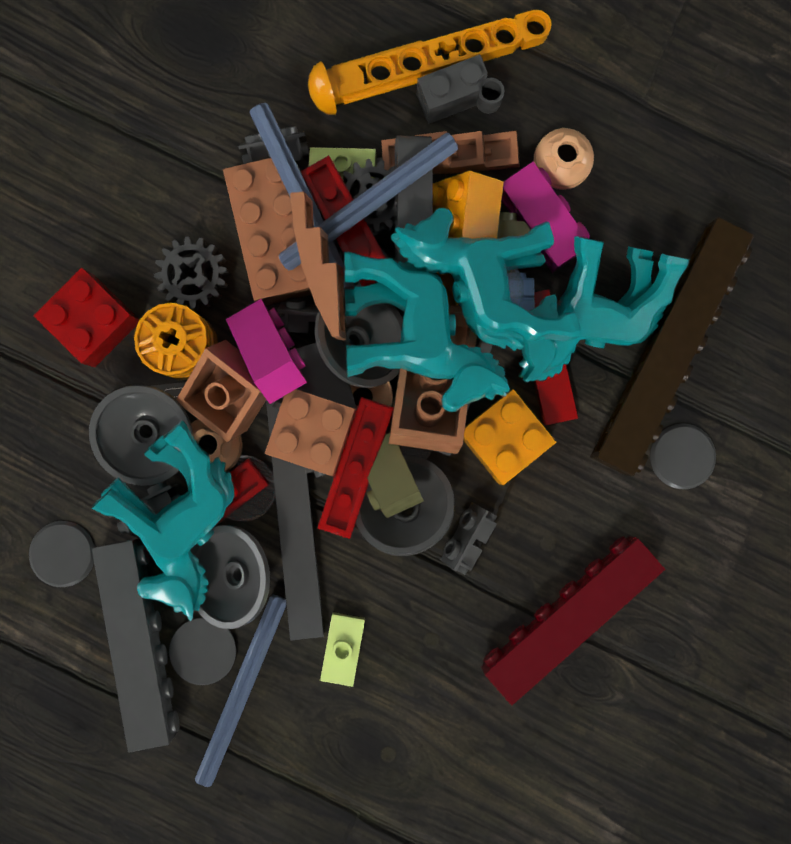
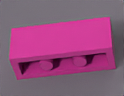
M531 162L504 181L501 201L509 213H517V221L526 222L530 230L546 221L550 223L554 244L551 248L542 250L541 253L544 254L545 264L554 273L577 257L574 251V236L590 238V235L581 222L576 223L569 213L571 209L566 199L562 195L557 196L550 186L552 182L547 172L543 168L538 169L536 164Z
M262 299L226 319L253 382L269 404L307 383L301 371L306 365L296 348L290 350L295 344L286 328L280 329L284 326V323L275 308L268 310Z

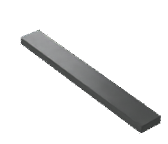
M280 398V399H278V400H276V401L282 403L283 398ZM266 400L269 436H271L279 411L272 407L275 402L269 404ZM272 457L290 640L324 637L308 473H305L302 466Z

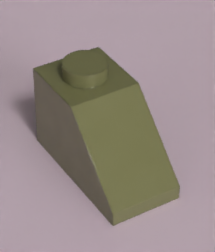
M390 433L385 435L367 478L372 490L366 492L375 511L381 509L386 518L424 502L399 445L388 444Z

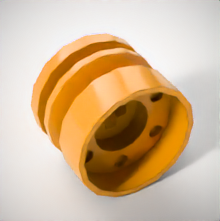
M177 303L159 304L148 310L139 320L134 334L135 350L142 363L156 373L179 380H187L205 348L218 343L217 335L208 321L189 307ZM170 335L180 339L177 346L168 342Z

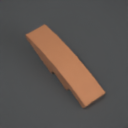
M447 131L415 136H431L432 142L447 133ZM482 131L452 135L458 145V150L434 167L433 174H453L467 171L479 172L520 167L517 131L483 135ZM396 138L381 140L384 169L387 171L395 166Z
M305 192L290 193L294 234L302 268L314 302L331 336L338 340H346L343 268L337 263H329L328 234L321 227H314L312 199Z

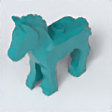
M439 208L430 217L416 225L407 223L405 228L396 227V233L391 235L392 241L400 248L401 255L408 258L407 262L414 264L415 269H426L430 274L439 272L442 275L446 273L452 275L455 281L452 286L453 297L457 303H460L468 327L484 343L496 345L502 349H505L507 345L513 351H516V349H523V338L528 341L550 339L565 342L577 339L580 336L581 328L577 314L569 312L558 316L555 294L546 296L538 307L529 311L510 300L507 270L540 267L546 262L541 251L551 248L554 244V237L549 222L546 221L535 226L522 236H508L501 239L490 237L474 239L464 237L448 238L449 229L454 217L449 209Z
M574 236V251L577 255V262L569 278L567 289L557 303L558 316L569 312L577 314L581 328L580 336L577 339L565 342L550 339L528 341L523 338V359L519 362L523 369L519 377L523 378L525 382H533L536 380L544 381L548 376L552 378L556 373L559 374L562 371L563 365L569 364L571 353L575 352L576 344L579 340L585 339L586 345L597 348H605L606 343L630 346L646 340L659 327L657 322L663 317V311L666 309L665 306L672 302L674 289L687 268L690 259L661 254L658 262L659 273L652 284L653 251L628 246L626 257L631 265V284L627 293L616 302L594 293L604 242Z
M344 252L345 282L355 283L362 279L378 282L369 286H354V289H345V316H356L362 309L380 303H388L404 311L400 342L346 345L347 377L361 374L366 369L374 366H380L388 369H404L430 378L452 380L451 386L442 396V407L449 412H456L466 404L478 401L484 397L493 400L495 395L506 397V392H509L510 388L507 384L508 380L504 377V368L498 366L499 361L493 359L491 353L481 352L480 347H468L465 344L457 345L452 343L450 336H455L456 317L455 314H449L447 290L437 273L430 274L426 269H415L414 265L407 261L405 263L400 261L397 263L392 258L376 259L352 252Z
M182 420L165 436H160L144 452V455L152 462H165L178 469L186 479L188 492L173 500L156 514L118 477L101 493L102 497L92 505V509L124 522L134 534L141 538L156 565L164 572L157 576L144 577L137 585L138 594L144 599L157 600L172 606L175 613L182 611L191 621L194 610L199 611L200 604H203L206 600L205 593L208 592L207 585H209V581L204 575L206 569L199 563V559L192 554L190 549L196 544L202 546L214 534L212 528L224 516L226 507L234 498V485L231 473H226L225 462H221L219 457H216L210 463L209 454L199 446L189 426Z

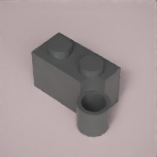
M481 55L417 78L416 95L428 124L477 106L481 112L486 114L494 113L499 109L505 92L504 86L496 78H487L488 72ZM484 92H493L497 99L487 100L482 94Z

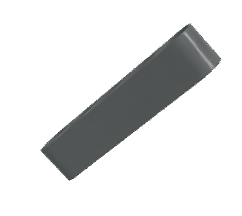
M397 135L395 139V169L430 145L432 137ZM433 169L395 195V228H405L407 223L416 225L433 214ZM395 244V261L397 263L399 261L405 263L408 261V258L401 255L400 248Z

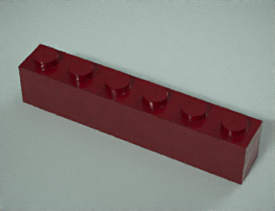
M629 535L627 538L623 536L617 539L610 546L609 550L611 552L602 560L598 558L591 562L585 568L584 572L586 574L577 582L573 580L566 584L560 590V597L551 605L546 603L541 606L534 614L535 619L528 626H519L510 634V641L502 649L497 647L485 656L483 660L485 664L481 666L484 675L511 706L666 570L639 538Z

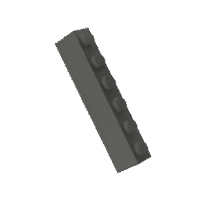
M141 538L92 548L128 753L169 745L179 731L180 722L177 711L172 709L173 683L171 678L166 676L167 649L164 644L160 643L161 616L158 611H155L153 600L142 598L137 591L138 583L144 577H149L147 571V564L150 562L149 552L145 545H143Z

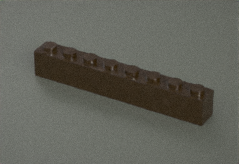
M720 217L706 226L687 268L674 289L672 302L663 311V317L657 323L659 327L653 331L590 458L627 476H634L636 472L642 471L648 460V455L645 453L650 443L656 442L663 430V425L660 423L665 413H670L678 400V395L675 393L680 383H685L691 375L693 366L690 363L695 353L699 354L706 345L708 336L705 333L709 325H713L722 313L723 307L720 306L724 295H728L737 283L738 277L734 275L739 265H744L752 253V248L749 245L754 237L753 234Z

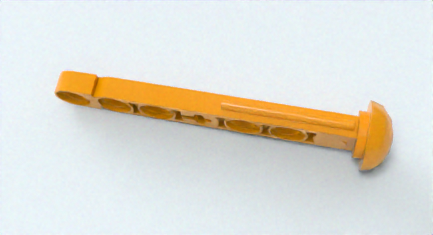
M531 10L515 15L514 19L503 18L427 41H416L333 65L329 69H326L323 62L320 61L313 66L309 74V94L319 110L327 115H336V105L344 103V105L417 84V78L477 55H481L484 62L511 54L519 47L525 50L539 46L544 43L549 35L552 26L551 19L544 11ZM533 21L539 22L543 26L544 32L537 35L532 34L528 30L527 24ZM501 30L509 31L514 40L510 43H502L497 39L496 33ZM470 39H476L481 42L483 49L474 53L466 48L465 43ZM456 44H458V45H459V47H458L459 50H456V51H455ZM438 50H443L444 54H449L448 60H444L442 55L437 56ZM408 57H414L420 61L421 67L411 71L404 67L403 61ZM377 66H383L389 70L390 75L384 80H378L373 77L371 71ZM363 71L366 72V81L368 84H364Z

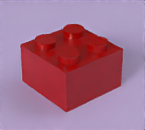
M82 267L33 315L81 364L96 367L137 326L140 320L94 274Z

